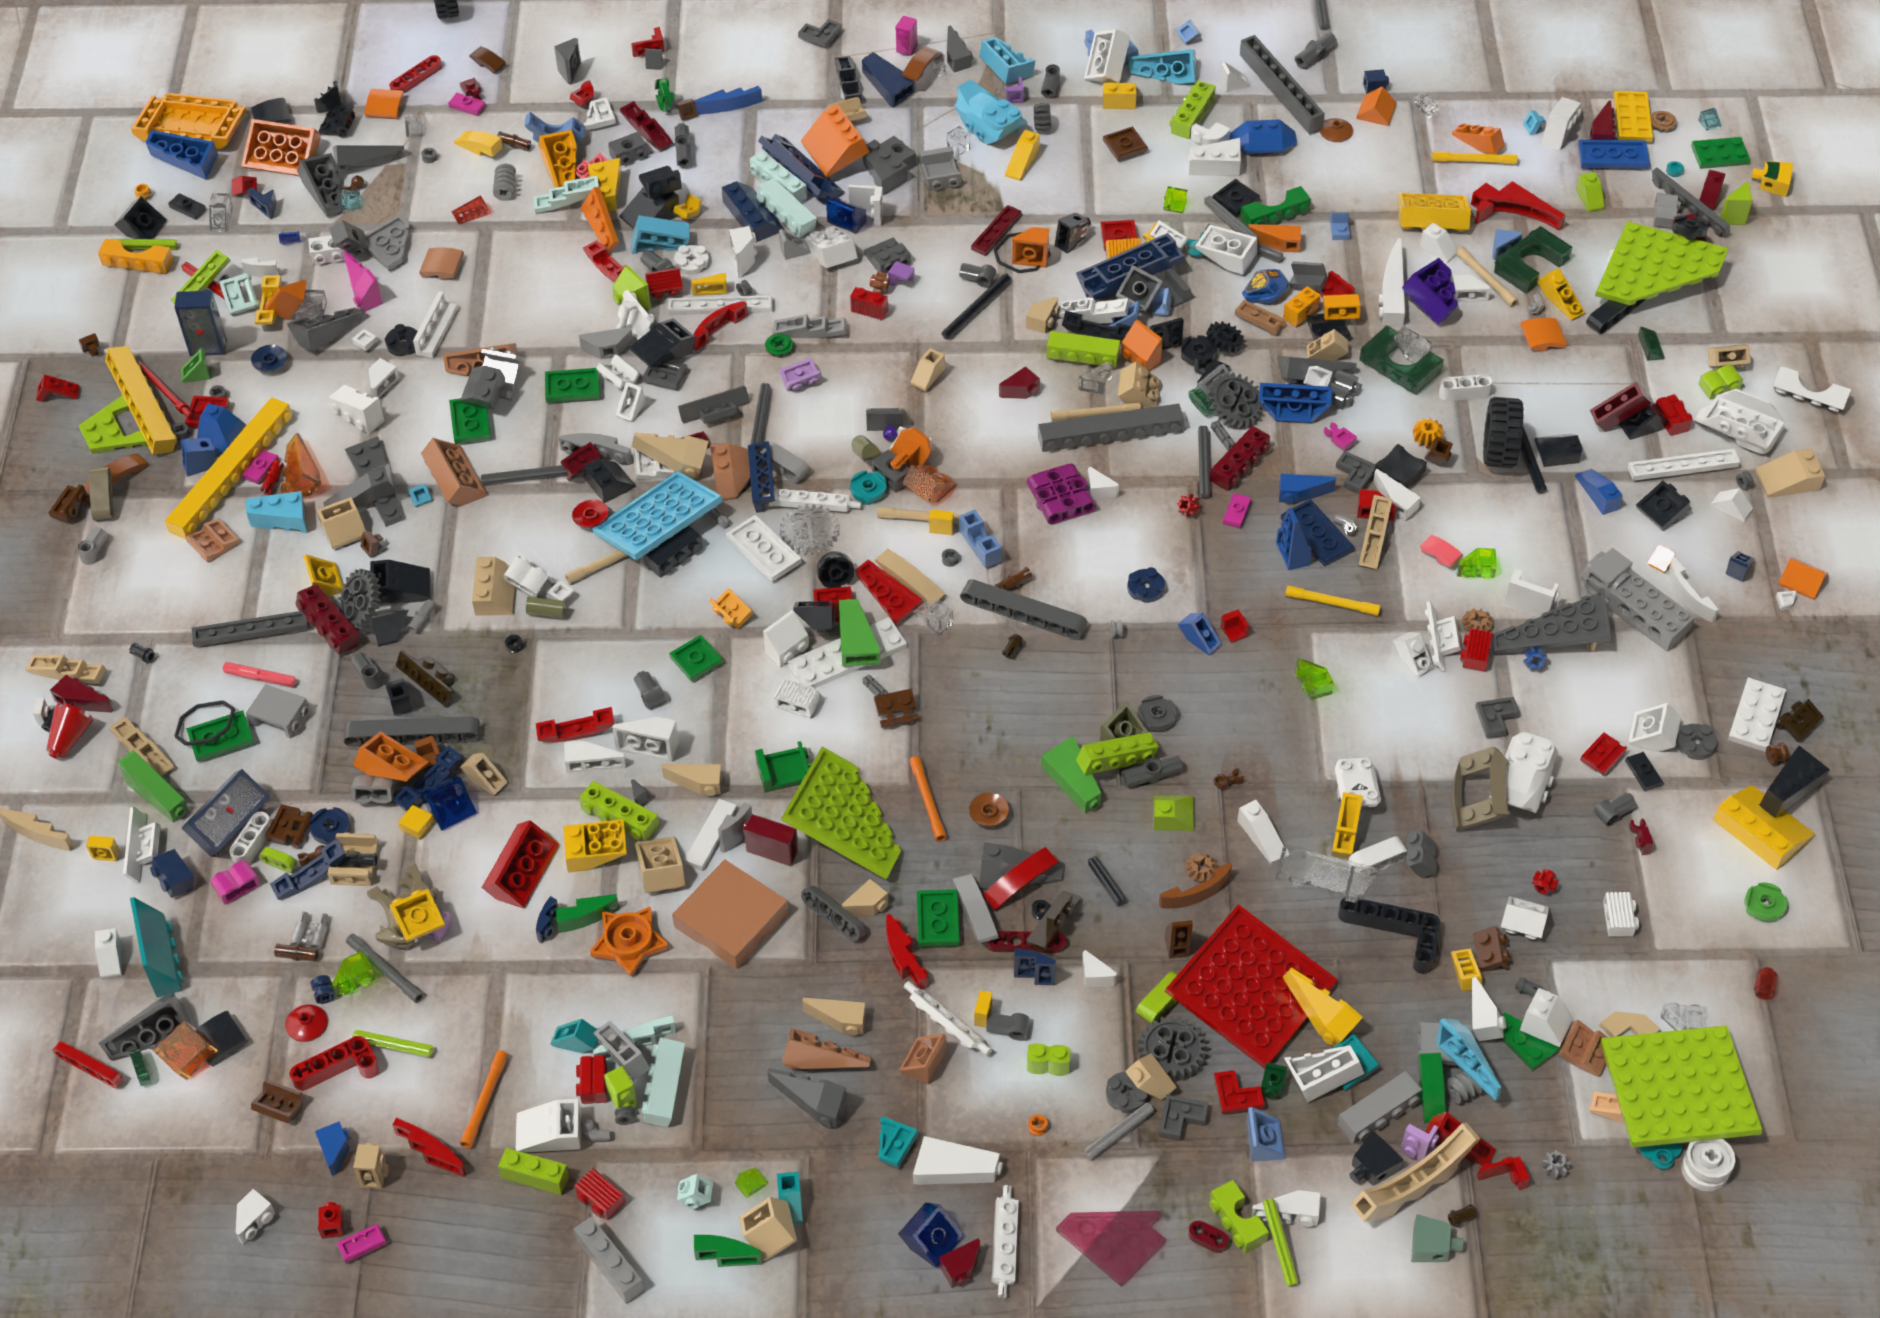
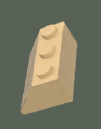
M477 557L472 597L475 615H513L515 586L503 579L508 567L506 562L497 557Z

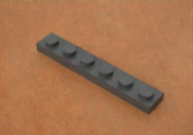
M1658 167L1652 171V182L1657 187L1660 186L1666 194L1678 195V201H1681L1680 205H1684L1691 214H1695L1707 222L1717 235H1721L1724 238L1730 235V224Z
M302 611L192 627V643L194 647L307 630L308 620Z

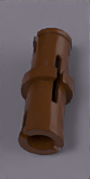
M499 131L497 134L498 137H501L502 143L509 144L510 147H519L527 151L531 147V140L520 138L516 134L510 135Z
M1025 567L1016 574L1008 575L1007 579L995 584V587L1000 588L1003 586L1002 589L1007 591L1013 587L1017 588L1020 583L1032 578V573L1030 572L1024 576L1025 573L1030 571L1028 567Z
M276 944L274 950L276 957H288L295 961L299 959L317 961L319 953L318 948L301 947L300 944H295L294 946Z

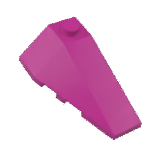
M347 251L343 252L354 293L353 301L355 305L366 312L382 304L376 277L367 267L363 268L362 263L356 262L355 258Z

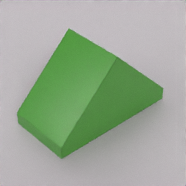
M200 348L181 368L182 382L210 379L209 364L204 349Z

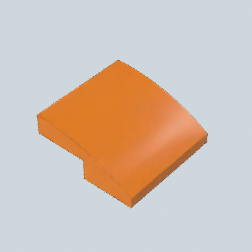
M371 89L365 106V117L398 119L399 107H402L404 92L400 90Z
M1534 318L1520 323L1530 349L1546 351L1548 347L1564 349L1567 345L1556 318Z

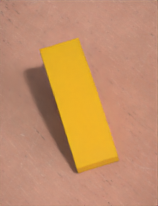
M465 131L454 141V144L479 156L485 153L493 157L503 148L501 137L483 131Z
M1343 792L1331 856L1349 859L1352 855L1363 796Z

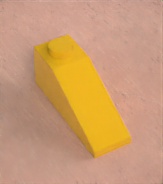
M1024 130L1016 144L1005 172V177L1021 181L1040 149V134Z

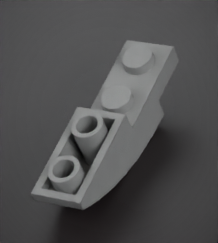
M575 433L559 437L560 448L566 453H574L591 442L602 458L630 465L632 461L631 449L618 445V439L615 437L593 433Z

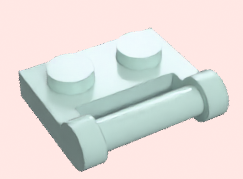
M250 273L219 281L230 315L260 307V302L256 298L251 283ZM240 282H244L250 302L245 303L239 286Z

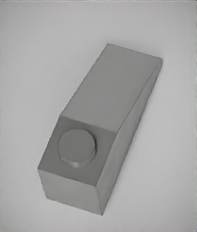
M611 1021L593 1033L619 1067H624L633 1082L650 1070L641 1051Z

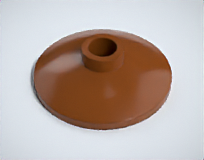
M1331 118L1324 121L1320 134L1328 141L1344 142L1352 136L1353 127L1346 120Z
M996 793L979 794L969 805V814L972 820L985 827L1001 824L1006 820L1009 813L1007 801Z

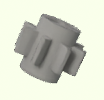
M1557 1150L1552 1154L1547 1152L1545 1160H1543L1541 1165L1546 1167L1545 1174H1549L1555 1179L1559 1175L1566 1176L1567 1169L1570 1166V1162L1566 1161V1154H1562Z

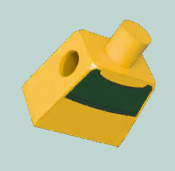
M1766 161L1763 170L1753 168L1751 178L1761 180V190L1786 197L1790 186L1793 163Z

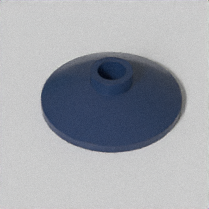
M278 345L262 346L255 350L251 356L253 367L262 372L275 371L281 368L287 360L285 350Z

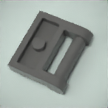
M671 362L654 367L648 366L642 376L643 382L676 390L683 375L686 374L688 366Z

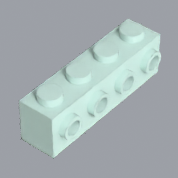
M764 151L750 158L751 174L762 183L775 178L800 203L807 200L806 184Z
M775 178L758 185L756 198L797 237H802L815 231L817 218Z
M660 1037L658 1044L653 1045L651 1057L655 1058L654 1063H650V1070H648V1076H651V1080L646 1083L644 1095L648 1096L647 1101H643L641 1107V1114H644L643 1123L668 1128L673 1114L685 1046L684 1042Z

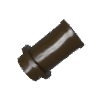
M1018 634L1010 636L1009 642L1002 651V654L1006 655V658L1012 659L1017 649L1023 645V638Z
M1471 1204L1457 1211L1451 1210L1450 1214L1447 1215L1448 1221L1451 1226L1460 1227L1461 1223L1476 1218L1477 1211Z

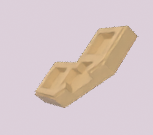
M1615 1011L1600 1022L1599 1025L1610 1037L1621 1036L1628 1030L1634 1035L1660 1032V1028L1644 1014Z

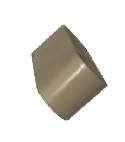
M109 467L90 469L92 519H113L111 470Z

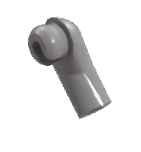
M1540 293L1534 294L1533 305H1528L1529 312L1532 314H1538L1545 307Z
M1339 514L1335 516L1334 523L1342 525L1347 535H1353L1356 532V526L1352 519Z
M590 1119L582 1122V1133L589 1140H611L610 1130H598Z

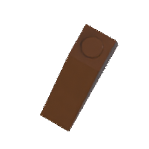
M1192 920L1172 922L1166 926L1165 941L1169 959L1190 955Z

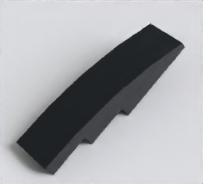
M851 57L834 58L844 99L859 97L862 100Z

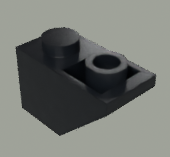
M404 678L385 683L394 715L413 710Z

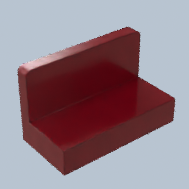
M589 442L561 460L560 463L569 474L567 480L569 481L582 473L584 465L600 458L601 455L594 445Z

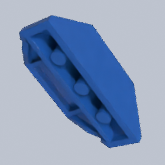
M1280 119L1246 121L1230 133V140L1240 138V151L1249 154L1279 153L1297 145L1295 131Z
M1260 383L1259 402L1275 421L1312 423L1331 406L1332 387Z

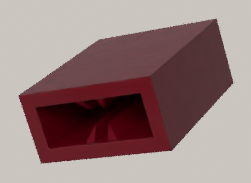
M754 814L751 815L749 821H745L743 832L745 835L746 852L788 866L792 865L799 851L796 828Z

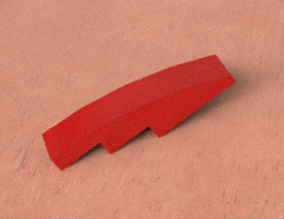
M397 1117L392 1124L395 1134L408 1139L411 1149L423 1153L427 1164L465 1177L464 1164L448 1147L419 1127Z

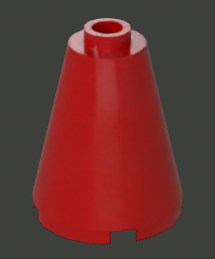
M57 703L54 708L46 748L49 752L48 755L55 759L64 758L90 726L93 717L91 715L89 717L85 716V711L76 706L66 703L60 706V703Z

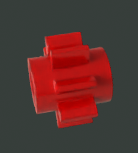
M1187 494V497L1181 495V499L1177 503L1179 507L1178 512L1184 513L1186 517H1190L1191 514L1197 515V511L1201 508L1198 502L1199 498L1194 497L1193 494Z
M1543 869L1541 873L1536 871L1532 884H1534V889L1537 892L1548 894L1549 890L1553 893L1555 892L1559 880L1556 879V874L1553 871Z

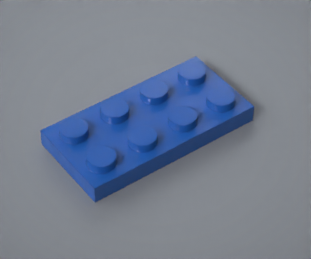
M1578 141L1581 168L1649 169L1650 163L1646 141Z

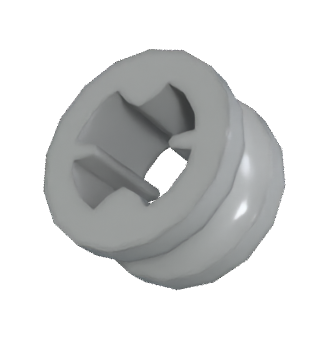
M1111 620L1112 637L1116 635L1122 637L1121 620H1118V622Z

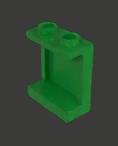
M801 741L797 742V748L764 755L763 749L755 750L756 763L765 793L801 784L811 767V763H807L806 760L809 758L807 748H803Z

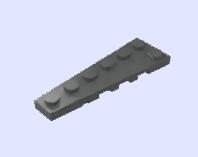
M378 436L345 449L346 455L358 477H361L373 468L386 464ZM395 493L372 501L385 527L403 521Z

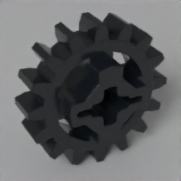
M1215 321L1214 324H1210L1206 332V339L1210 340L1209 344H1214V348H1220L1221 352L1226 351L1229 353L1232 351L1235 353L1236 350H1240L1244 343V335H1241L1242 331L1236 330V326L1232 327L1230 323L1226 324L1221 321L1219 324Z

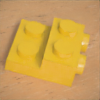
M429 889L416 890L411 896L398 898L390 904V912L398 928H400L406 943L445 927V923Z

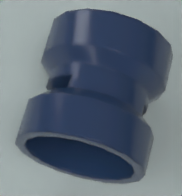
M320 975L312 979L310 985L312 991L315 992L314 998L316 1003L326 1004L335 999L336 994L334 988L331 987L332 982L328 975Z

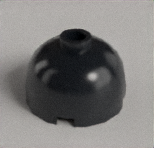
M839 551L828 552L817 563V576L826 588H837L846 583L848 585L854 577V566L851 559L845 553Z

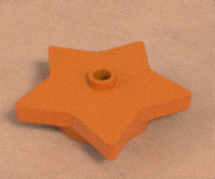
M651 907L635 913L615 914L602 912L603 935L590 950V955L594 958L615 960L629 976H633L645 957L667 950L668 943L652 929Z

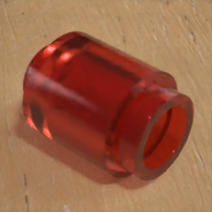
M1764 967L1757 971L1754 991L1756 997L1769 1000L1775 994L1778 974L1772 968Z

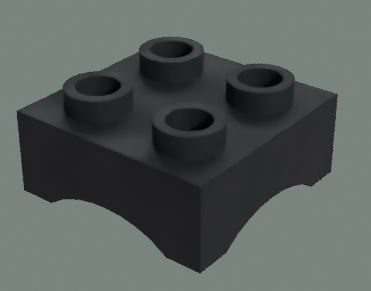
M1397 444L1385 458L1375 464V470L1378 469L1386 473L1390 478L1408 488L1425 473L1427 462L1412 456L1403 446Z

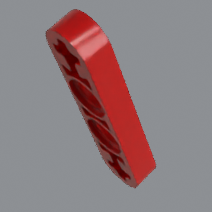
M437 55L429 56L391 81L389 84L390 90H400L405 93L440 70L442 67L441 58Z
M59 1041L52 1049L53 1053L63 1061L113 1088H117L124 1080L114 1069L62 1041Z

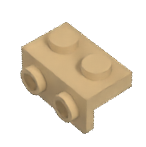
M859 97L828 104V108L838 104L850 121L859 122L862 118L867 117L866 110L861 107Z

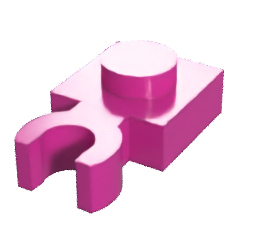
M1334 422L1330 423L1332 430L1327 427L1324 428V434L1331 437V442L1344 451L1357 441L1356 435L1344 427L1338 429L1337 424Z

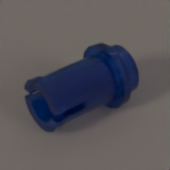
M281 231L282 233H278L279 242L283 243V245L289 242L301 241L299 231L285 233Z

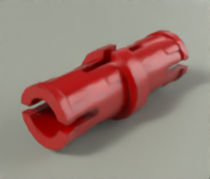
M274 460L270 470L265 474V480L260 491H264L266 495L272 493L275 483L280 479L279 475L284 464H280L281 461Z

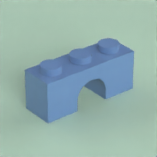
M972 510L960 515L959 531L983 566L987 568L1002 562V547L994 535L987 536L984 529V521L977 511Z

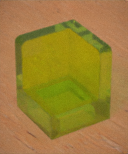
M1168 186L1164 197L1163 210L1183 213L1187 203L1188 190Z

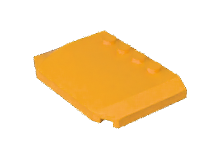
M174 93L164 94L162 98H156L154 95L151 96L133 124L131 131L133 135L144 141L147 140L151 130L213 141L216 149H221L229 143L247 110L246 106L243 105L241 107L237 105L236 101L229 99Z

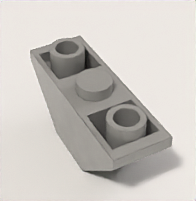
M631 327L581 334L579 335L581 350L599 359L613 358L614 355H620L633 342Z

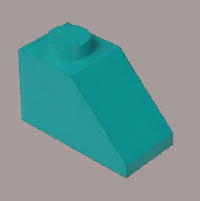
M579 1019L558 1026L550 1045L584 1053L593 1050L597 1046L598 1039L593 1033L598 1029L585 1020Z

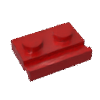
M1603 732L1582 754L1580 761L1595 771H1600L1601 775L1604 776L1625 754L1627 747H1623L1619 741Z

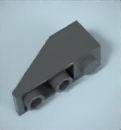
M950 25L948 26L947 64L955 73L970 68L973 55L966 48L965 42L959 38L958 32L954 31Z

